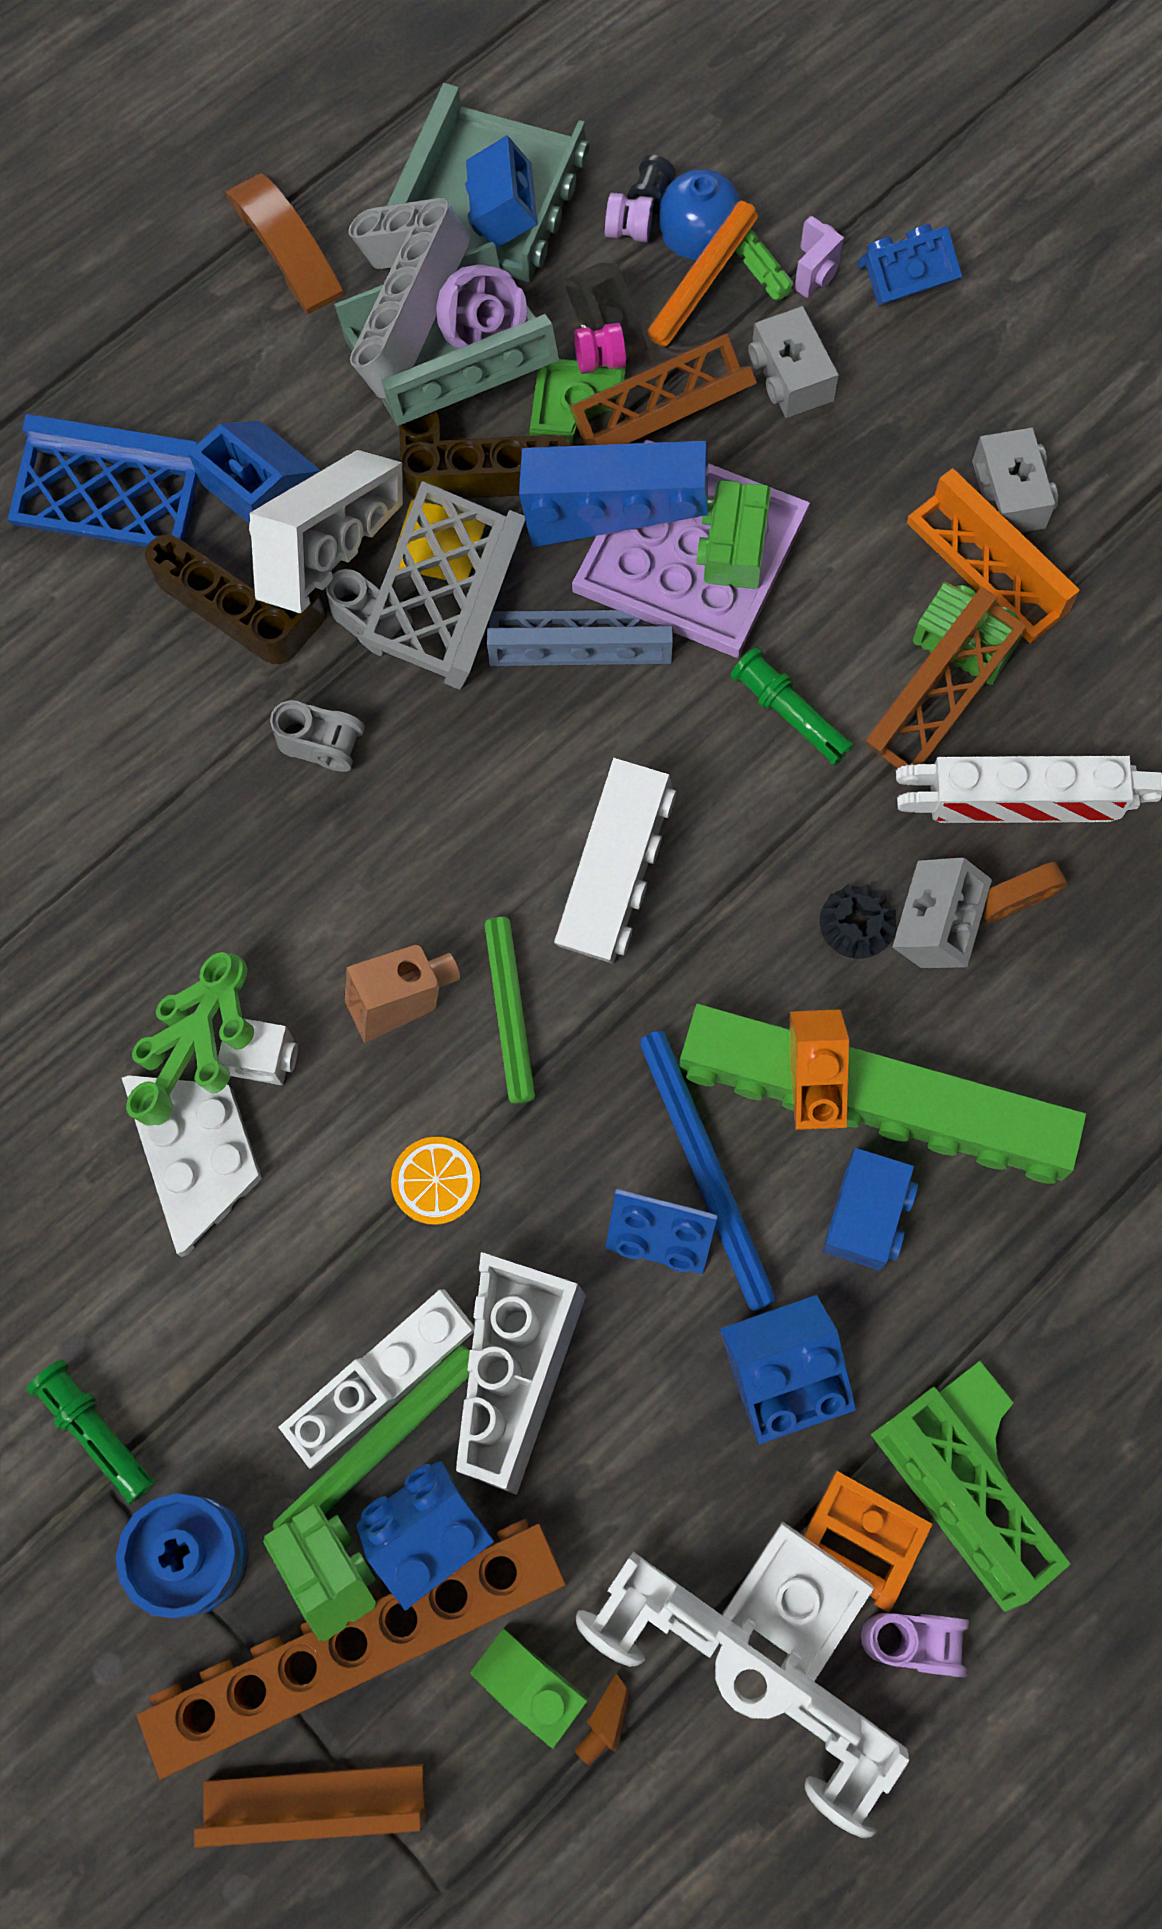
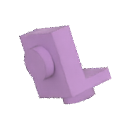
M812 216L804 222L801 249L806 254L798 261L794 290L807 299L819 286L825 287L833 279L839 266L844 239L833 227L821 223Z

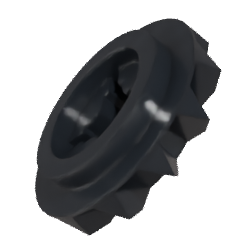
M847 884L843 889L831 893L824 903L820 913V930L827 944L837 953L855 959L869 958L882 952L892 941L897 929L896 909H893L888 902L886 893L880 894L872 890L869 884L862 887ZM853 905H855L856 909H859L862 916L869 915L873 917V919L868 920L866 923L865 937H863L862 931L858 929L856 924L844 923V921L851 918Z

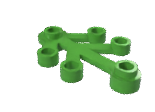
M224 952L212 955L201 968L199 982L176 995L166 996L158 1004L156 1016L169 1027L153 1037H144L139 1040L132 1051V1058L143 1068L154 1070L163 1063L166 1051L174 1046L175 1048L156 1082L146 1081L139 1084L132 1090L127 1099V1113L146 1126L161 1125L170 1118L173 1112V1102L171 1101L170 1094L194 1051L198 1067L195 1073V1082L209 1093L215 1094L222 1091L228 1084L230 1071L218 1062L212 1019L219 1006L223 1020L219 1030V1037L223 1042L235 1050H240L246 1047L254 1036L253 1026L242 1018L238 992L244 985L247 976V965L239 956ZM200 1002L196 1011L189 1015L190 1007Z

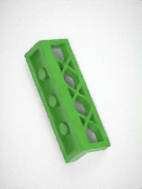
M935 1387L929 1389L871 1434L1004 1612L1028 1603L1070 1565L1064 1554ZM927 1405L941 1422V1440L926 1437L912 1419L913 1416ZM952 1453L967 1456L974 1465V1484L960 1481L951 1470ZM986 1497L1000 1500L1009 1511V1529L996 1527L986 1516ZM1021 1543L1035 1545L1049 1563L1035 1578H1033L1021 1562Z

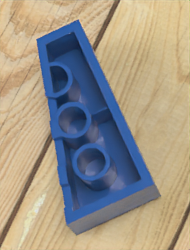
M706 441L522 448L519 496L532 548L708 515L709 469Z

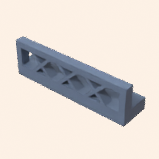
M620 610L491 612L489 628H487L490 666L671 664L672 626L639 627L642 623L648 622ZM563 624L564 626H566L558 628H549L551 625ZM596 624H609L611 627H594V626H595ZM499 625H519L521 628H499Z

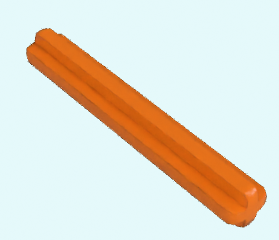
M743 200L737 202L731 214L720 226L647 331L653 343L662 347L669 345L758 218L755 207L751 203L748 204Z

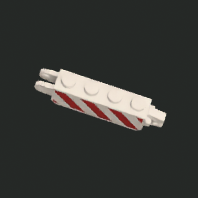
M1130 756L937 757L935 764H912L901 766V768L896 770V780L899 784L930 785L931 792H908L897 797L898 810L910 813H932V819L939 823L1112 822L1121 819L1127 810L1138 809L1142 802H1158L1162 798V773L1137 771L1136 766L1130 765Z

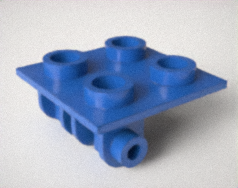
M616 1189L605 1249L618 1252L623 1257L629 1259L642 1258L665 1264L675 1271H691L703 1274L718 1215Z

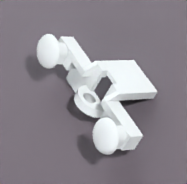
M783 1521L722 1615L639 1555L632 1552L608 1589V1592L612 1595L599 1615L596 1616L584 1610L577 1612V1627L586 1640L604 1655L629 1667L640 1665L645 1661L644 1654L634 1642L648 1621L666 1634L669 1629L709 1658L719 1643L722 1644L716 1658V1682L722 1697L735 1711L750 1718L769 1719L785 1712L825 1741V1749L840 1759L841 1763L828 1783L812 1776L806 1778L805 1791L809 1799L823 1815L845 1831L861 1838H868L876 1833L877 1828L869 1818L868 1813L882 1791L888 1794L909 1762L908 1749L814 1682L873 1591V1585ZM753 1630H756L789 1654L781 1668L748 1645L749 1637ZM746 1669L759 1671L765 1677L767 1689L758 1698H746L736 1688V1676Z

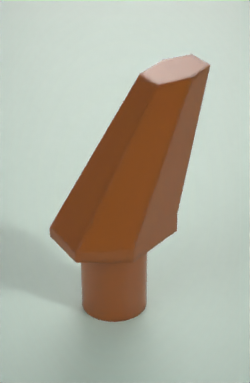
M618 1673L614 1675L591 1717L586 1721L592 1730L574 1749L576 1754L588 1766L594 1762L607 1746L614 1752L618 1750L630 1691Z

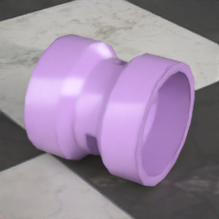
M611 192L606 211L605 237L619 239L622 235L631 236L634 241L647 243L652 224L653 198L640 196L636 200L627 199L624 194Z

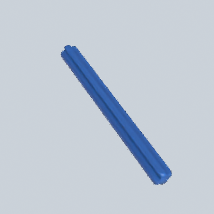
M663 1031L649 1033L641 1038V1049L709 1213L718 1215L715 1227L748 1307L752 1311L767 1307L775 1301V1294L668 1039Z

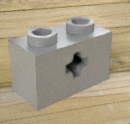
M803 306L754 323L753 341L748 346L751 362L755 369L761 368L766 378V389L769 398L773 404L779 403L786 418L834 401L838 373Z
M1033 427L980 436L972 463L982 496L1020 533L1046 529L1053 510L1058 506V493L1055 484L1048 481L1045 471L1047 465L1045 448L1042 444H1037Z
M965 858L918 861L892 948L920 968L967 967L992 879Z

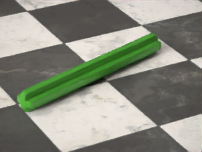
M463 1345L458 1346L274 1521V1530L285 1522L288 1524L292 1523L293 1517L313 1504L319 1505L325 1515L469 1377L467 1369L470 1350Z

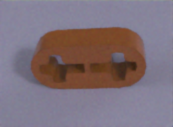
M1056 862L1044 864L990 888L982 916L986 923L997 922L1053 897L1061 892L1068 885V882Z

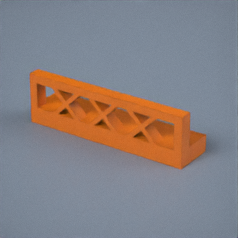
M953 468L939 478L935 495L908 516L906 523L976 591L981 586L997 597L996 604L999 607L1010 609L1018 616L1022 623L1027 625V629L1022 636L1030 644L1070 613L1080 589ZM939 508L951 520V530L933 529L924 519ZM958 542L975 543L982 550V560L964 559L957 552ZM989 572L1006 573L1013 580V591L996 590L989 583ZM1020 603L1038 604L1048 615L1033 626L1020 613Z

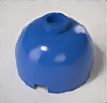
M693 169L679 175L666 188L659 207V228L663 233V241L669 249L682 257L692 260L699 258L720 226L731 214L737 202L741 201V197L732 182L719 172L709 169Z

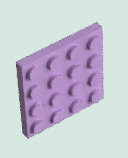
M649 440L645 441V443H654ZM708 463V497L714 498L716 482L720 480L741 482L742 485L747 483L760 484ZM771 488L759 584L755 589L734 587L732 584L728 586L707 584L704 581L705 566L696 565L699 538H709L710 526L702 525L703 516L596 536L572 582V590L576 594L638 617L653 625L672 626L673 633L739 658L808 514L810 502Z

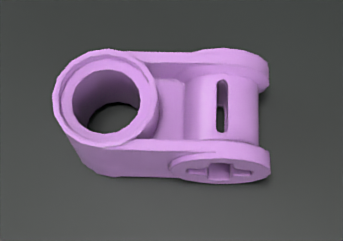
M887 1612L876 1613L864 1623L861 1631V1643L867 1655L873 1660L884 1664L915 1668L917 1671L932 1674L966 1677L967 1669L961 1665L963 1631L969 1629V1620L921 1614V1617ZM893 1623L901 1633V1643L897 1651L886 1655L878 1645L877 1636L883 1625Z

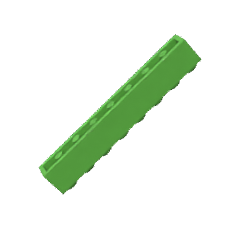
M696 1004L679 1064L681 1072L687 1073L686 1078L703 1086H715V1083L718 1082L735 1087L734 1092L748 1099L762 1100L763 1096L781 1100L783 1101L782 1106L784 1108L794 1111L790 1069V1030ZM849 1047L847 1127L857 1128L861 1123L878 1128V1133L881 1136L891 1140L905 1142L910 1137L927 1142L928 1149L940 1154L954 1156L959 1151L976 1156V1162L988 1168L1004 1170L1007 1166L1025 1170L1026 1177L1041 1183L1054 1184L1056 1180L1063 1181L1073 1172L1086 1113Z

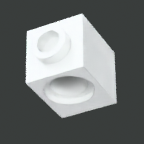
M245 1019L254 1028V1036L251 1042L243 1049L235 1050L222 1041L218 1062L229 1069L230 1076L283 1086L286 1071L292 1072L294 1070L298 1055V1044L293 1043L294 1039L286 1026Z

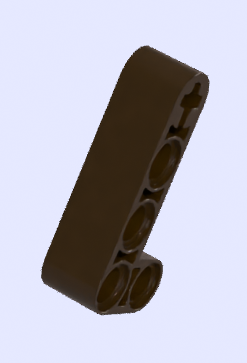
M436 411L399 425L400 462H402L406 491L413 498H416L422 481L464 499L519 496L522 448L573 446L568 439L559 435L442 440L439 417ZM510 465L517 466V467L511 468V469H509V468H504V467L510 466ZM467 467H468V468H472L471 470H467V471L461 470V469L467 468ZM420 470H428L427 472L416 473Z
M158 536L150 541L146 547V561L157 585L163 591L270 664H283L292 659L326 618L325 605L318 588H314L307 596L309 597L310 604L300 614L255 599V590L175 536ZM211 585L206 590L197 591L202 586ZM238 609H246L241 614L231 615L234 611ZM275 632H281V633H282V634H281L279 637H277V638H274V639H266V637L269 636V635L272 634V633H275Z

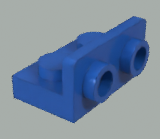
M927 224L907 232V239L893 243L892 238L887 237L867 246L868 252L857 261L859 270L867 268L878 307L957 281L962 277L948 226L932 230L931 224Z

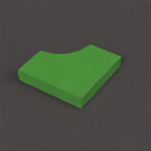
M559 359V361L539 368L530 424V436L559 435L568 439L571 444H574L579 429L569 406L624 381L625 368L610 369L607 366H601L595 372L581 374L577 360ZM619 394L607 400L616 404ZM600 404L584 410L587 420L603 412L613 411Z
M979 1361L939 1393L1007 1480L1008 1478L997 1458L995 1438L1001 1418L1014 1403L982 1362ZM927 1405L913 1416L912 1419L926 1437L941 1440V1422ZM952 1453L951 1470L960 1481L974 1484V1465L967 1456Z

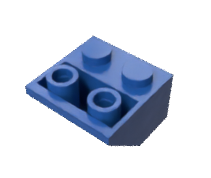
M261 421L221 423L188 452L199 483L248 524H250V512L321 471Z
M817 1295L720 1329L732 1374L759 1445L856 1410L838 1331Z

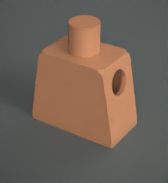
M412 945L347 967L345 1003L363 1042L373 1040L432 1012L436 1008L439 988L460 980V973L450 953L428 961L419 945Z

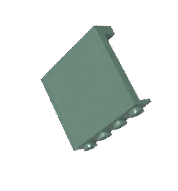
M443 83L387 206L444 198L470 233L471 239L466 252L489 243L483 235L479 236L474 232L468 220L470 205L469 195L465 187V182L468 181L466 160L508 135L532 163L538 224L496 248L500 269L513 276L511 278L530 282L536 266L542 267L545 262L548 250L547 240L550 233L556 234L562 218V205L565 200L570 201L576 185V172L579 167L584 168L587 163L590 142L585 141V121H578L572 137L462 107L459 87Z
M493 241L465 252L457 271L462 267L480 264L500 269ZM383 285L334 304L345 341L352 351ZM526 305V322L456 349L445 340L438 326L436 316L413 368L381 380L386 398L380 399L396 425L399 426L559 361L553 325L546 314L536 318Z

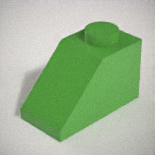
M505 1628L500 1631L470 1672L509 1713L552 1749L588 1699L586 1695Z

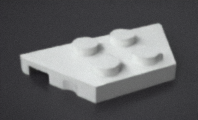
M130 1075L122 1078L127 1097L139 1084L146 1081L155 1083L157 1078ZM178 1080L170 1094L171 1101L173 1102V1112L165 1123L146 1126L135 1119L175 1250L180 1257L188 1255L195 1248L193 1244L214 1223L218 1225L226 1217L237 1199L245 1197L262 1180L233 1090L229 1085H226L222 1091L212 1094L194 1081Z

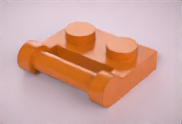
M835 1471L802 1536L871 1583L874 1589L869 1596L874 1598L873 1604L889 1612L900 1594L932 1524L844 1474ZM826 1529L891 1564L892 1566L885 1579L821 1544L820 1541Z

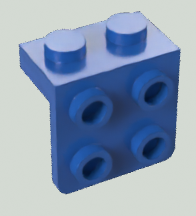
M438 1461L431 1466L424 1464L415 1469L405 1479V1486L388 1499L387 1497H380L369 1504L362 1512L361 1520L356 1526L367 1561L404 1610H407L494 1542L489 1532L459 1493L448 1469L442 1461Z

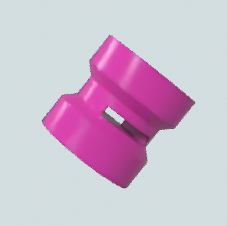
M620 323L606 324L602 330L596 331L589 327L575 329V351L581 374L595 372L601 366H607L610 369L625 368V344Z

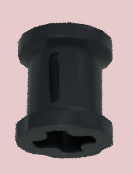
M648 155L640 163L639 179L636 184L630 187L627 198L631 200H636L640 196L653 198V215H657L664 192L676 177V170L667 159L657 155Z

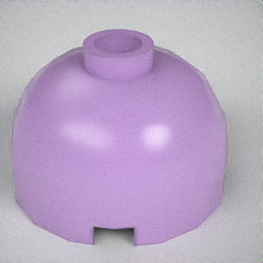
M484 264L462 267L449 276L439 292L436 304L438 326L445 340L456 349H460L526 322V297L522 288H518L515 281L511 278L513 276L505 270Z

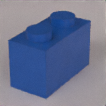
M508 135L466 160L468 181L465 182V187L469 195L470 205L468 220L477 235H483L489 242L493 241L495 247L498 248L538 224L532 163Z
M854 1148L847 1163L822 1253L878 1271L886 1265L888 1258L896 1261L905 1233L902 1230L896 1229L901 1211L910 1212L918 1188L917 1183L910 1181L914 1166Z

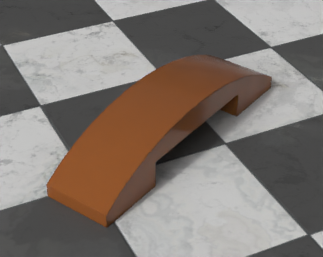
M260 173L225 191L227 199L246 226L251 225L284 273L288 288L307 315L344 296L335 274L311 233L289 201L270 179Z

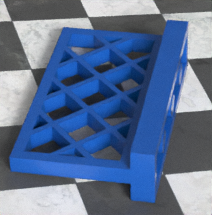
M26 414L22 431L27 436L7 519L12 525L147 547L150 541L158 537L152 534L147 525L169 511L175 519L172 536L184 542L198 482L188 454L198 444L196 441ZM38 452L54 454L61 463V465L39 478L34 470ZM63 456L71 457V458L68 459L67 461H65V459L63 458ZM87 460L97 461L103 472L82 485L72 470ZM105 463L113 465L108 468ZM129 467L141 469L146 478L124 492L114 477ZM147 470L156 472L150 475ZM68 473L77 489L56 502L46 487ZM171 474L185 476L183 489L169 499H166L157 483ZM110 480L120 496L98 510L88 494ZM153 487L163 503L140 516L131 501ZM42 490L51 506L36 516L23 514L26 501ZM84 497L94 513L79 523L68 521L62 511ZM124 505H127L137 520L122 530L110 528L105 518ZM177 505H179L178 511H177V514H176V512L174 511L173 508L176 507ZM56 515H58L61 520L52 519V518L55 517ZM101 522V524L103 525V527L94 526V525H96L97 523ZM141 529H143L146 534L137 533V532L140 531Z

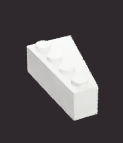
M356 450L250 512L249 531L252 540L255 599L301 614L310 604L309 597L307 596L313 589L323 590L333 580V575L330 571L341 560L349 562L358 553L362 537L368 536L372 538L403 505L402 462Z
M613 758L554 941L559 947L614 964L617 954L625 955L633 928L627 926L632 909L639 910L647 888V882L642 880L648 863L654 864L662 840V836L658 834L664 817L669 818L676 797L677 791L673 790L669 774Z
M481 1252L479 1271L481 1272L479 1293L475 1300V1328L473 1346L469 1352L467 1369L469 1371L467 1398L464 1400L456 1471L468 1478L517 1495L586 1295L577 1283Z

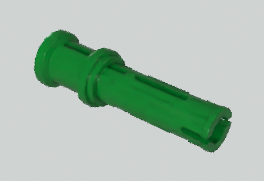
M759 647L750 650L733 668L730 678L736 683L741 681L759 698L758 704L763 709H774L828 759L833 767L839 764L846 757L843 753H849L854 744L848 741L792 689L794 684L791 681L792 678L786 673L780 674L763 658L764 652Z
M64 1359L54 1362L28 1384L26 1391L31 1397L38 1396L54 1415L55 1420L53 1424L58 1430L63 1432L70 1431L96 1465L115 1485L127 1504L135 1503L155 1485L156 1481L141 1467L123 1442L103 1421L95 1410L97 1407L96 1398L91 1392L84 1393L67 1373L69 1366Z

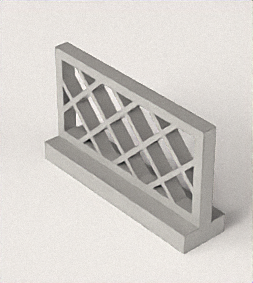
M422 481L360 642L445 677L443 683L460 690L470 673L525 522V516L509 510L507 516H503ZM425 498L442 505L449 518L429 525L422 510ZM476 519L492 526L487 538L472 543L462 523ZM416 521H418L421 528L413 531ZM454 527L463 546L443 553L434 533ZM425 537L435 557L415 564L407 544ZM484 548L481 558H479L476 551ZM468 555L475 569V574L469 578L457 581L448 561ZM403 559L406 567L398 570ZM439 565L449 585L429 592L419 572ZM411 575L420 596L400 603L392 587L393 581ZM470 587L465 597L462 589ZM453 593L461 608V612L459 615L443 621L433 600ZM388 598L391 606L383 609L386 599ZM425 604L434 624L414 631L404 611ZM396 614L405 635L391 640L374 633V630L379 620ZM455 626L452 636H450L447 628ZM439 632L447 648L443 660L424 653L418 639Z

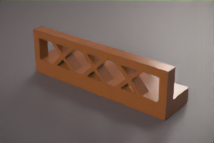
M723 334L580 400L569 407L585 446L628 444L748 388L757 382L751 366H739L728 334ZM719 348L728 372L714 378L700 370L706 354ZM696 358L693 368L685 365V363ZM674 368L690 374L684 392L677 396L662 390L668 371ZM654 377H657L654 386L646 382ZM697 378L706 381L705 383H702L694 387ZM635 386L652 392L646 409L638 414L623 407L629 389ZM619 394L616 404L607 400ZM659 396L668 399L656 405ZM596 404L612 409L613 412L607 428L593 434L584 410ZM620 413L629 417L617 423Z
M981 586L865 740L867 748L898 769L909 764L891 752L889 748L899 735L920 732L922 750L910 765L925 764L1027 629V625L996 604L997 597ZM990 615L1012 630L1002 644L981 648L979 629ZM974 637L975 649L963 651ZM994 653L984 667L982 655ZM977 656L979 674L972 683L952 686L950 668L957 659ZM945 676L947 687L935 689V687L938 685L941 679ZM966 691L955 705L953 693ZM948 694L950 713L944 721L924 724L921 706L928 697ZM917 713L918 725L907 726ZM937 729L926 743L925 731Z
M424 1764L207 1779L203 1781L204 1823L194 1829V1848L421 1831L427 1823Z

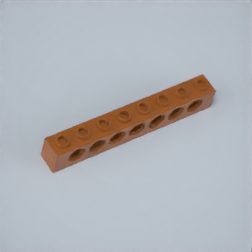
M524 1519L498 1531L497 1534L501 1542L481 1551L412 1605L417 1613L418 1622L415 1630L408 1636L397 1634L390 1624L391 1613L400 1603L393 1594L383 1597L379 1588L370 1592L376 1602L375 1608L355 1622H347L346 1628L327 1641H319L306 1622L300 1625L303 1636L291 1642L283 1644L282 1638L279 1635L251 1648L253 1660L236 1668H233L232 1662L229 1659L202 1671L199 1674L203 1683L183 1692L181 1684L178 1683L150 1696L149 1700L152 1707L137 1714V1718L159 1780L566 1586L542 1526L537 1524L530 1528L527 1520ZM501 1556L510 1558L517 1569L515 1582L504 1590L495 1588L490 1583L487 1574L490 1563L495 1558ZM452 1579L461 1582L467 1590V1602L463 1609L457 1613L448 1612L439 1601L441 1587ZM350 1627L359 1628L367 1638L366 1652L358 1660L347 1657L341 1648L342 1636ZM300 1651L310 1653L317 1663L316 1675L309 1683L298 1681L292 1673V1661ZM250 1675L261 1678L266 1686V1697L259 1707L250 1706L242 1696V1685ZM199 1699L208 1701L215 1711V1721L208 1731L197 1728L192 1720V1709Z

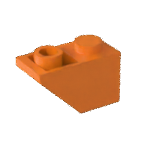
M841 1009L790 1012V1069L796 1130L847 1128L849 1037Z

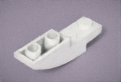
M446 1290L437 1291L363 1358H357L281 1424L279 1429L309 1469L314 1468L413 1390L447 1355L474 1333V1325Z

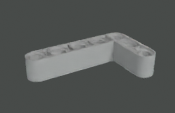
M444 198L371 208L360 213L352 221L348 230L350 237L374 268H391L350 357L351 365L380 398H386L381 380L413 368L437 316L436 304L439 292L449 276L457 271L470 243V233Z

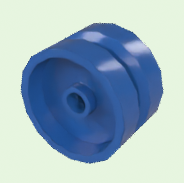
M175 1493L153 1499L135 1512L120 1535L116 1553L119 1582L130 1600L151 1615L168 1618L192 1617L214 1611L233 1596L245 1577L249 1550L245 1530L233 1511L214 1499ZM184 1546H188L190 1554L183 1558L184 1565H182L179 1561V1553Z

